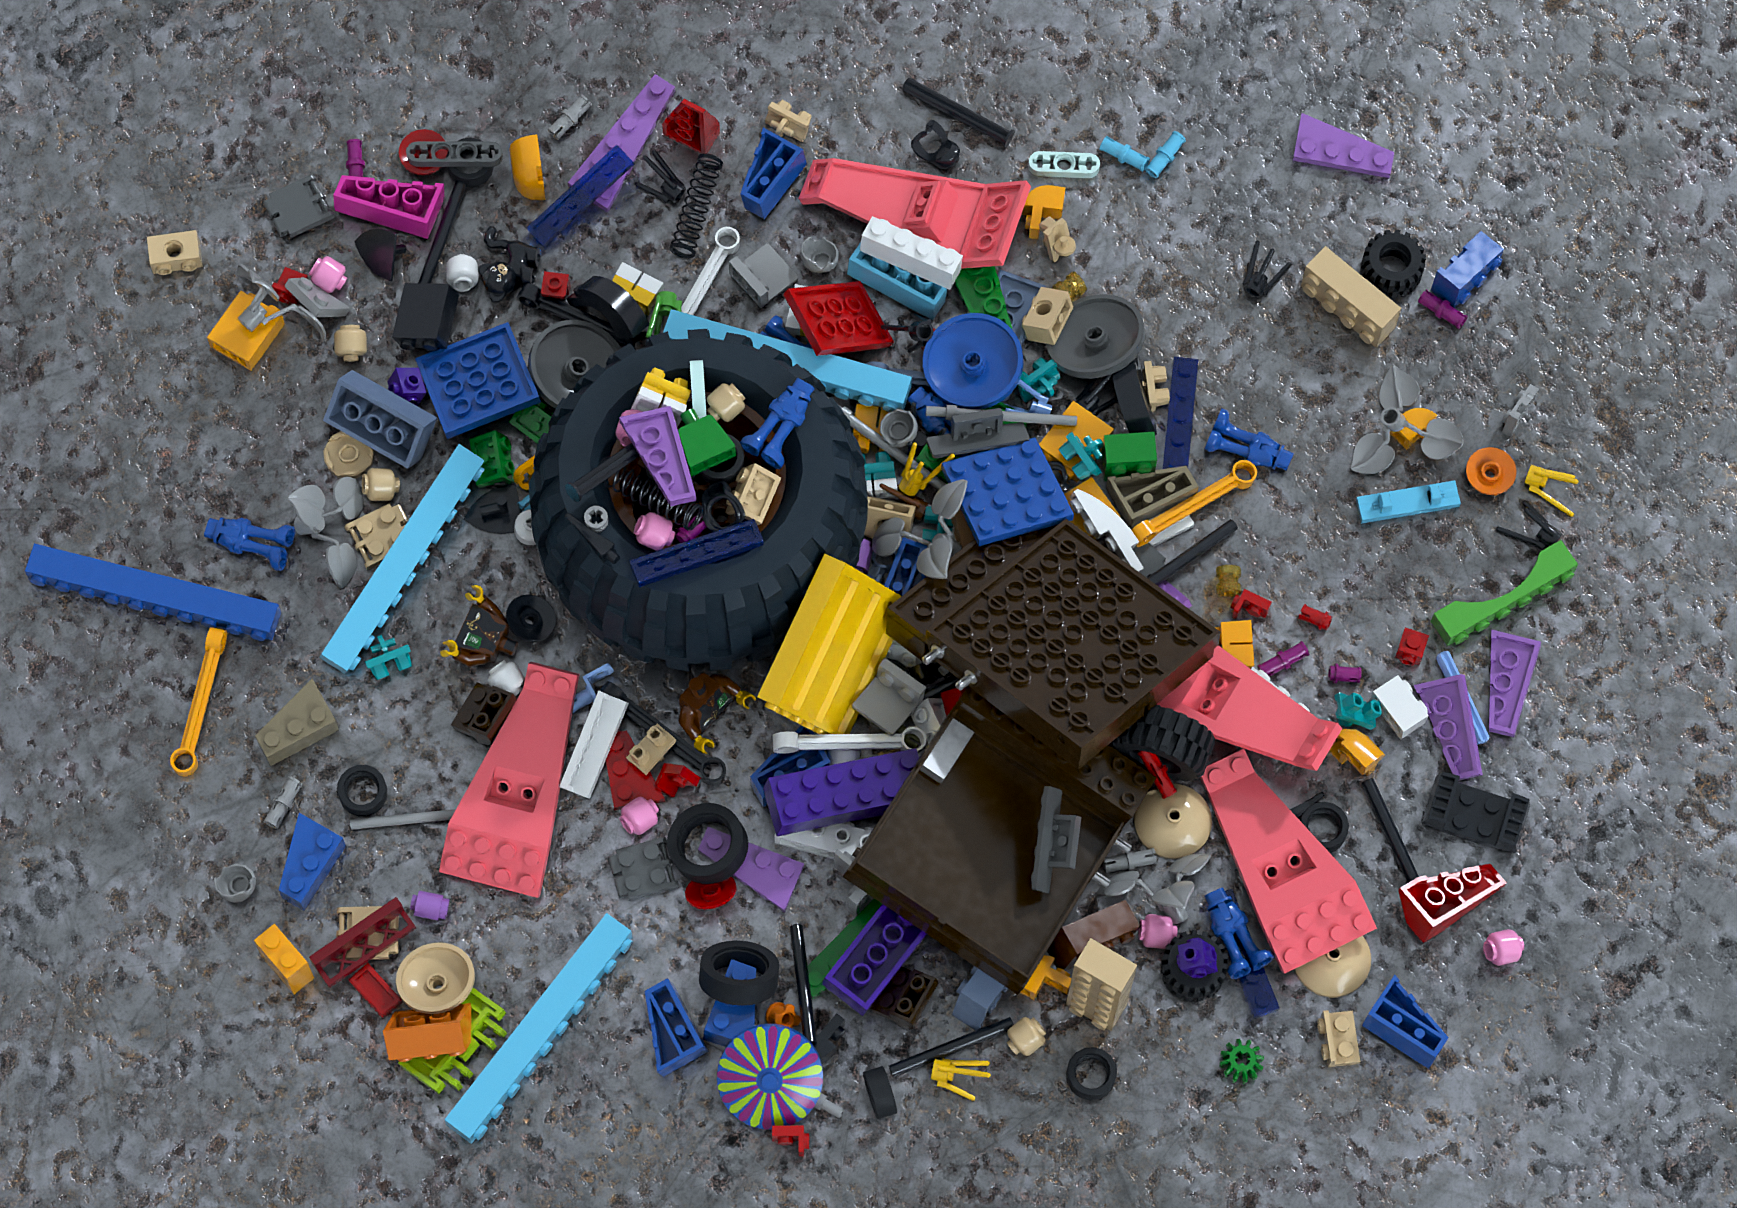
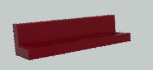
M395 897L309 956L327 986L331 988L416 929V926L404 911L401 902ZM399 915L408 925L400 931L389 930L391 921ZM375 932L384 934L382 944L379 946L368 945L370 935ZM351 948L363 949L362 956L357 961L346 960L347 952ZM331 962L341 964L340 972L331 979L322 969Z

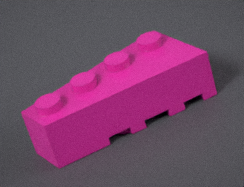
M342 175L333 195L334 209L340 213L428 239L445 200L444 184L423 185V182L413 181L412 184L399 183L398 180L394 179L375 181L374 178Z

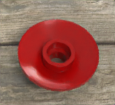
M420 129L409 133L402 140L399 147V158L404 168L409 172L417 175H429L442 168L412 166L408 162L406 155L407 147L413 142L445 141L440 134L432 130ZM440 149L436 152L435 156L438 159H445L448 151ZM416 150L414 157L419 158L421 151ZM428 150V158L432 159L431 150Z
M732 877L714 884H700L691 881L686 887L685 897L687 902L695 908H717L726 904L734 897L737 889L736 882Z

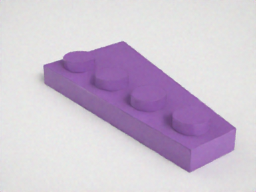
M1301 113L1293 161L1390 178L1394 157L1393 151Z
M671 406L619 417L620 424L670 507L696 501V493Z
M1491 629L1489 732L1515 737L1541 648V641Z
M1459 674L1414 685L1416 692L1420 695L1422 702L1428 709L1427 714L1433 724V731L1440 740L1443 747L1442 751L1452 774L1460 776L1459 780L1482 776L1465 675Z
M707 827L698 848V853L712 863L719 861L730 847L731 835ZM748 842V852L745 861L733 876L785 913L804 868V863Z

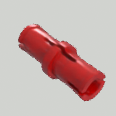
M1146 751L1139 752L1138 755L1148 772L1157 777L1154 783L1162 798L1165 799L1176 793L1177 789H1175L1166 773L1168 769L1166 765L1161 764L1158 756Z

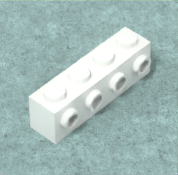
M872 216L861 238V252L951 290L961 271L963 255L959 254L956 250L942 247L931 239L919 237L910 230L896 227L884 219Z
M846 822L782 836H776L775 833L774 837L776 844L834 860V852L837 849L842 853L846 851L852 855L857 847L861 848L874 828L865 827L860 829L854 827L853 823Z

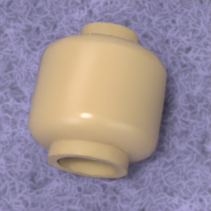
M359 325L340 326V330L334 333L335 354L343 357L344 362L359 361L358 356H363L367 352L366 332L360 329Z
M722 383L708 395L707 403L710 407L707 411L716 421L721 418L725 422H730L744 410L745 403L743 401L746 398L732 383L730 385Z
M371 468L367 474L362 476V494L366 495L370 501H390L393 499L394 494L399 492V477H395L394 472L389 468Z
M1023 1017L1008 1029L1007 1035L1010 1040L1007 1044L1016 1055L1021 1052L1025 1056H1030L1045 1043L1044 1035L1046 1031L1034 1017L1032 1019Z

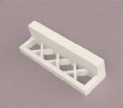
M598 691L559 787L590 799L629 703Z

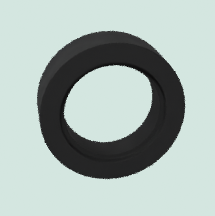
M701 803L686 809L675 819L668 833L667 850L674 865L687 879L700 884H714L728 879L742 866L748 852V836L745 828L730 809L715 803ZM706 822H718L729 828L731 834L730 847L719 861L710 865H697L686 858L685 842L695 827Z
M724 941L710 946L701 956L700 987L708 996L717 1001L731 1005H753L768 1000L777 990L779 960L772 951L762 945L748 941ZM732 959L755 967L756 971L762 975L754 979L738 980L725 977L716 970L729 966Z

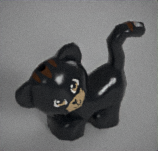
M490 226L486 230L484 243L490 249H505L509 262L498 261L492 264H482L478 267V272L482 276L486 290L489 292L491 302H500L507 294L513 291L517 280L522 281V286L524 283L535 285L536 277L532 275L533 268L538 269L541 256L537 254L538 247L527 245L519 240H494L493 237L497 232L494 226Z

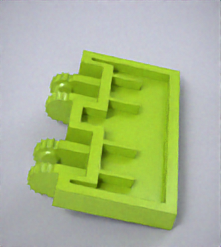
M472 988L468 997L461 1003H471L472 1008L471 1043L466 1052L458 1056L442 1054L432 1059L415 1057L407 1062H398L404 1070L438 1094L446 1087L444 1082L457 1091L463 1088L457 1079L449 1075L453 1068L469 1079L474 1075L472 1071L456 1060V1057L466 1062L480 1046L477 1041L492 1051L497 1047L492 1039L482 1034L486 1028L492 1030L499 1037L504 1038L507 1035V1032L502 1027L489 1019L492 1016L500 1022L506 1014L505 1010L474 988Z

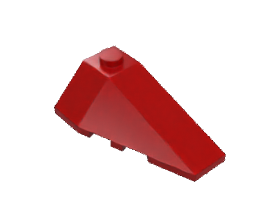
M683 99L662 123L663 135L700 154L708 153L720 134V122L706 109L686 99Z
M1491 864L1463 868L1460 872H1442L1438 876L1428 878L1426 875L1420 876L1400 887L1398 892L1406 924L1424 943L1444 931L1496 893L1507 882Z

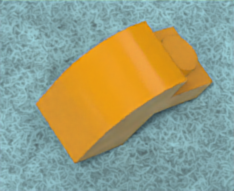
M1043 185L1029 192L1022 215H1027L1025 229H1030V239H1039V224L1042 217L1047 218L1050 216L1058 220L1062 217L1066 187Z
M1413 408L1403 413L1406 421L1426 432L1428 423L1438 416L1433 411L1425 408ZM1404 427L1398 432L1390 431V435L1406 450L1420 437L1424 438V436L1419 435L1408 427Z
M1044 955L1020 993L1035 1000L1043 983H1046L1068 994L1071 983L1070 974L1061 968L1053 969L1055 958Z

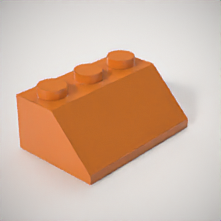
M471 1003L460 1004L452 1010L439 1014H425L413 1009L395 1011L383 1030L388 1059L407 1062L415 1057L432 1059L442 1054L458 1056L466 1052L471 1043Z

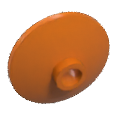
M1486 447L1477 450L1471 455L1466 465V476L1471 486L1478 492L1486 495H1498L1506 492L1513 485L1516 478V465L1511 456L1505 451L1494 447ZM1490 471L1494 474V477H1487L1485 473Z

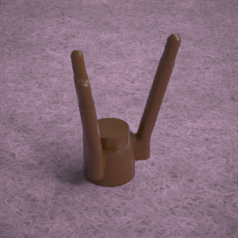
M882 483L879 485L881 489L905 501L906 504L916 506L914 521L915 519L918 521L922 520L926 507L929 504L928 502L917 496L904 494L899 489V484H897L898 491Z

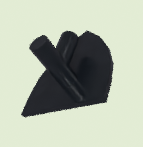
M370 229L362 233L354 242L365 264L378 276L388 281H393L395 255L405 254L407 251L404 244L396 245L397 233L386 229Z
M513 483L495 488L481 496L470 507L464 520L475 528L486 532L498 534L514 533L515 520L522 513V509L517 504L519 496L516 484Z

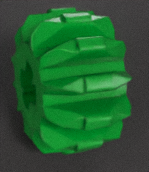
M1236 1039L1235 1046L1228 1042L1226 1044L1227 1051H1221L1220 1057L1225 1060L1220 1061L1219 1067L1227 1068L1223 1073L1224 1077L1233 1074V1083H1236L1238 1077H1241L1242 1083L1247 1084L1248 1076L1252 1080H1256V1072H1262L1263 1066L1259 1063L1264 1060V1056L1256 1055L1260 1050L1259 1046L1250 1048L1251 1040H1247L1245 1045H1242V1041ZM1245 1058L1247 1060L1246 1064H1237V1059L1242 1060Z

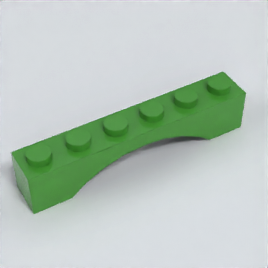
M1562 540L1539 553L1529 576L1511 592L1484 602L1454 601L1435 612L1431 623L1447 646L1454 642L1456 645L1460 644L1469 637V633L1475 630L1480 632L1490 625V621L1498 618V620L1505 618L1511 613V609L1516 606L1520 608L1526 606L1533 600V596L1539 593L1541 596L1548 593L1557 582L1565 583L1575 576L1574 572L1578 563Z

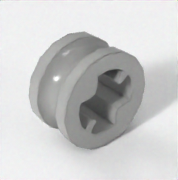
M592 506L586 510L584 514L585 526L596 533L606 529L608 515L604 508ZM594 514L596 517L597 514L601 515V523L597 524L596 521L595 524H592L591 516Z

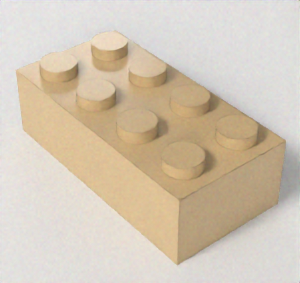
M1325 246L1306 265L1301 283L1303 291L1309 297H1315L1320 301L1327 312L1337 315L1344 326L1349 329L1352 328L1359 333L1360 338L1365 343L1372 344L1377 348L1396 328L1402 308Z

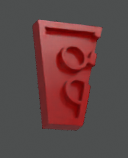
M627 730L617 732L606 758L614 811L621 810L623 806L639 796L647 801L652 799L655 803L665 802L662 792L654 786L655 780L649 772L645 775L626 758L630 754L629 751L635 746Z

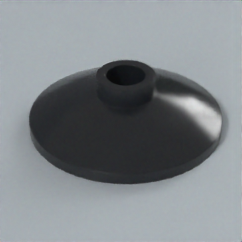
M527 594L518 596L511 601L506 610V622L509 629L517 637L525 641L536 642L546 639L553 632L556 625V615L552 606L546 600L536 595ZM528 619L532 621L533 624H529L525 620Z

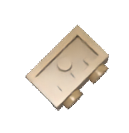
M756 463L741 469L736 477L737 486L731 493L741 502L745 511V519L760 525L763 523L781 477ZM727 500L726 504L728 507L725 513L728 515L735 514L731 503Z
M1324 1010L1321 1018L1317 1019L1318 1032L1324 1036L1325 1044H1321L1323 1060H1327L1328 1067L1360 1064L1353 1011L1329 1013V1010Z

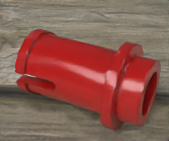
M1306 604L1303 605L1300 611L1302 613L1298 616V619L1319 627L1318 630L1320 631L1322 629L1327 631L1333 618L1329 615V612L1323 613Z

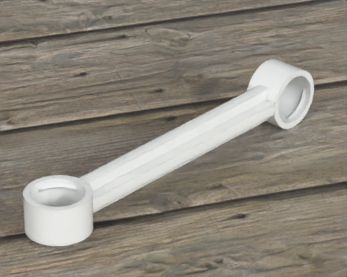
M723 227L716 232L715 249L681 307L683 313L695 314L726 257L738 251L740 236L736 229ZM729 235L736 239V243L730 247H725L719 243V239Z
M908 727L902 734H894L893 736L889 734L798 735V733L790 731L778 732L772 735L773 752L779 754L794 753L798 750L900 749L904 751L912 749L904 742L905 735L909 733L916 735L920 739L921 745L917 748V752L920 753L926 745L927 739L923 730L918 727Z

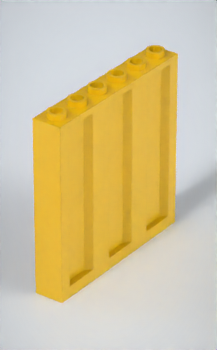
M824 554L757 696L766 701L764 707L818 734H850L859 715V712L854 710L852 705L876 677L879 664L886 657L894 640L886 634L887 609L901 595L849 564Z

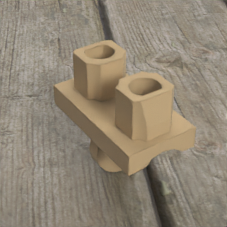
M784 100L779 101L777 104L771 102L768 106L765 123L776 129V135L783 137L785 134L803 142L807 136L812 117L811 114L805 111H800L798 115L791 112L792 106Z
M1049 216L1039 224L1040 231L1044 235L1043 244L1047 247L1050 260L1055 263L1058 261L1059 256L1068 257L1075 252L1076 243L1070 237L1067 222L1063 218L1055 221Z
M1144 361V369H1142L1143 387L1152 412H1155L1156 406L1169 404L1170 401L1168 388L1155 389V383L1166 382L1165 366H1152L1151 361Z
M656 724L647 731V735L642 741L629 751L630 754L626 758L647 775L658 761L663 762L665 759L663 756L677 740L659 724Z

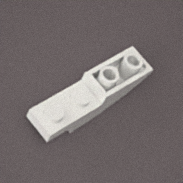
M1079 489L1075 490L1070 496V505L1076 514L1080 513L1085 521L1083 526L1090 536L1093 535L1096 540L1105 535V543L1111 552L1115 551L1120 559L1138 572H1141L1144 568L1132 550L1139 541L1132 530L1103 502Z

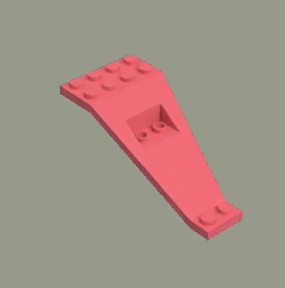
M828 158L813 160L798 199L803 205L824 203L866 224L869 223L872 216L887 220L896 227L908 229L919 237L931 239L942 247L956 250L959 254L963 255L961 269L1004 265L1031 186L1027 180L982 184Z
M1219 645L1214 648L1213 658L1156 704L1164 708L1173 709V711L1178 713L1181 712L1187 715V717L1199 721L1200 724L1205 725L1213 733L1215 739L1314 771L1318 770L1342 730V727L1336 722L1318 719Z
M534 662L528 663L524 687L448 823L439 868L440 873L536 898L540 896L551 846L560 791L559 786L562 779L574 700L580 674ZM501 783L507 784V791L501 788ZM526 789H529V790L532 791V793H533V796H532V797H528V796L526 795V793H525Z
M1244 748L1207 765L1204 775L1200 777L1201 782L1209 797L1260 926L1282 973L1285 974L1377 929L1356 881L1256 774ZM1296 856L1298 862L1293 866L1290 863V859ZM1270 867H1273L1275 870L1272 877L1267 874V870Z

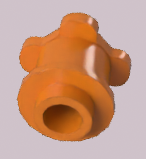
M774 1002L767 1009L765 1019L767 1024H780L793 1028L800 1024L801 1017L795 1013V1007L792 1004L785 1005L781 1002Z

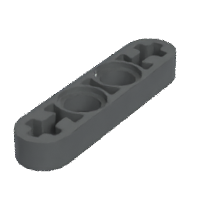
M417 141L409 144L406 149L407 160L415 167H495L503 160L501 146L496 142ZM440 149H445L449 152V156L445 159H438L435 154ZM465 149H470L474 152V155L470 159H463L460 153ZM416 150L421 151L419 158L414 157ZM428 150H431L432 159L428 158ZM477 150H481V159H478ZM490 150L495 151L494 158H489Z

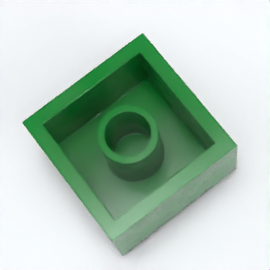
M1154 432L1104 435V445L1101 450L1103 454L1101 460L1104 481H1107L1108 477L1113 476L1118 478L1131 476L1133 473L1145 474L1155 472L1157 452Z

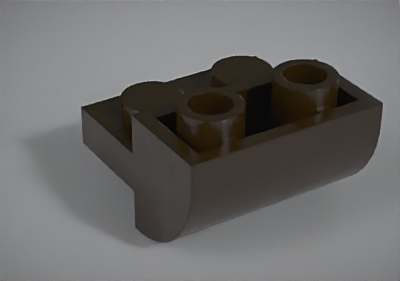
M476 682L451 726L459 732L474 737L479 743L490 745L517 699L511 692L496 686L490 688Z
M901 967L870 1009L874 1013L896 1022L899 1027L912 1030L939 982L935 977L916 969L911 971Z

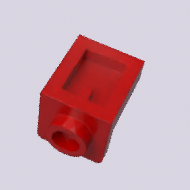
M285 267L278 282L272 284V288L280 297L278 301L286 304L291 302L297 305L299 300L284 286L289 278L304 277L309 279L308 275Z
M544 271L541 295L565 299L566 295H569L571 287L569 274Z
M1244 589L1241 596L1236 594L1230 606L1233 609L1232 618L1237 619L1242 607L1252 616L1266 618L1272 601Z
M1405 627L1395 658L1400 659V662L1403 664L1419 666L1429 635Z
M664 763L654 786L667 796L675 797L679 787L685 788L686 785L697 787L701 777L684 765Z
M804 1125L772 1126V1141H777L778 1145H793V1141H799V1156H804V1149H809V1133H804Z

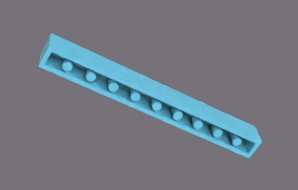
M671 309L663 331V333L668 331L670 340L688 339V330L707 329L709 330L710 338L724 340L727 332L745 335L752 340L753 347L756 349H760L763 344H766L787 354L792 360V366L798 364L801 368H805L825 386V392L832 393L840 399L846 400L850 398L857 400L865 406L875 405L882 407L883 410L889 413L895 409L904 410L912 384V377L832 354L816 356L811 348Z
M458 444L319 658L344 674L348 669L353 671L361 660L357 655L362 648L366 650L369 648L375 638L371 635L376 626L381 629L389 617L385 612L390 605L395 608L402 597V594L399 593L400 589L404 584L409 586L414 579L416 573L413 572V569L417 563L423 565L430 552L426 549L431 542L436 545L443 534V531L440 530L441 526L445 521L450 523L457 513L454 506L458 500L462 503L471 491L467 488L471 480L477 482L485 470L481 467L484 462L482 458Z
M608 913L604 915L444 1119L446 1126L471 1144L475 1139L480 1140L488 1129L486 1125L491 1118L496 1119L504 1109L502 1104L508 1097L513 1098L520 1089L519 1083L523 1077L526 1076L528 1078L537 1066L535 1062L541 1055L543 1057L547 1055L553 1046L551 1042L555 1036H561L569 1025L567 1021L573 1014L577 1015L585 1005L583 1001L589 993L593 995L601 984L599 980L605 973L609 974L617 964L616 958L621 952L625 954L633 943L631 940L633 938L632 931Z

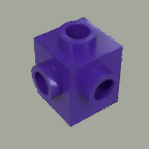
M396 368L387 381L389 391L416 406L419 405L426 395L427 388L422 380L419 368Z
M1192 938L1187 940L1185 944L1178 945L1179 954L1176 959L1181 971L1192 978H1202L1207 976V974L1218 972L1216 964L1217 955L1212 945L1201 938Z

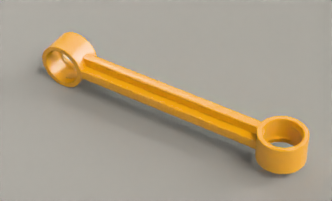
M1240 460L1234 464L1229 475L1150 521L1144 520L1131 529L1139 541L1136 546L1141 547L1147 544L1159 532L1234 488L1247 489L1251 487L1257 476L1255 465L1250 461ZM1237 469H1245L1250 473L1251 479L1247 481L1241 480L1236 476L1235 471Z
M209 628L205 642V655L181 746L170 757V764L173 770L180 776H190L198 767V760L194 753L218 661L226 645L227 631L223 629ZM183 754L191 755L193 758V764L186 770H180L175 766L176 759Z

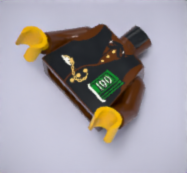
M471 585L476 591V595L473 597L472 594L465 593V597L467 600L477 601V603L472 604L456 640L443 642L444 645L449 647V651H440L441 656L449 657L452 655L453 659L469 667L495 662L500 651L513 656L517 650L518 641L507 638L509 628L505 616L495 603L483 595V589L480 586Z
M701 673L698 677L690 680L689 687L679 697V724L689 738L695 740L694 748L704 754H707L704 750V745L706 744L708 747L714 748V742L702 737L700 734H703L734 700L733 697L736 696L737 703L746 709H750L745 705L746 698L750 697L756 701L754 695L744 690L741 691V687L724 674H712L709 677L705 673Z

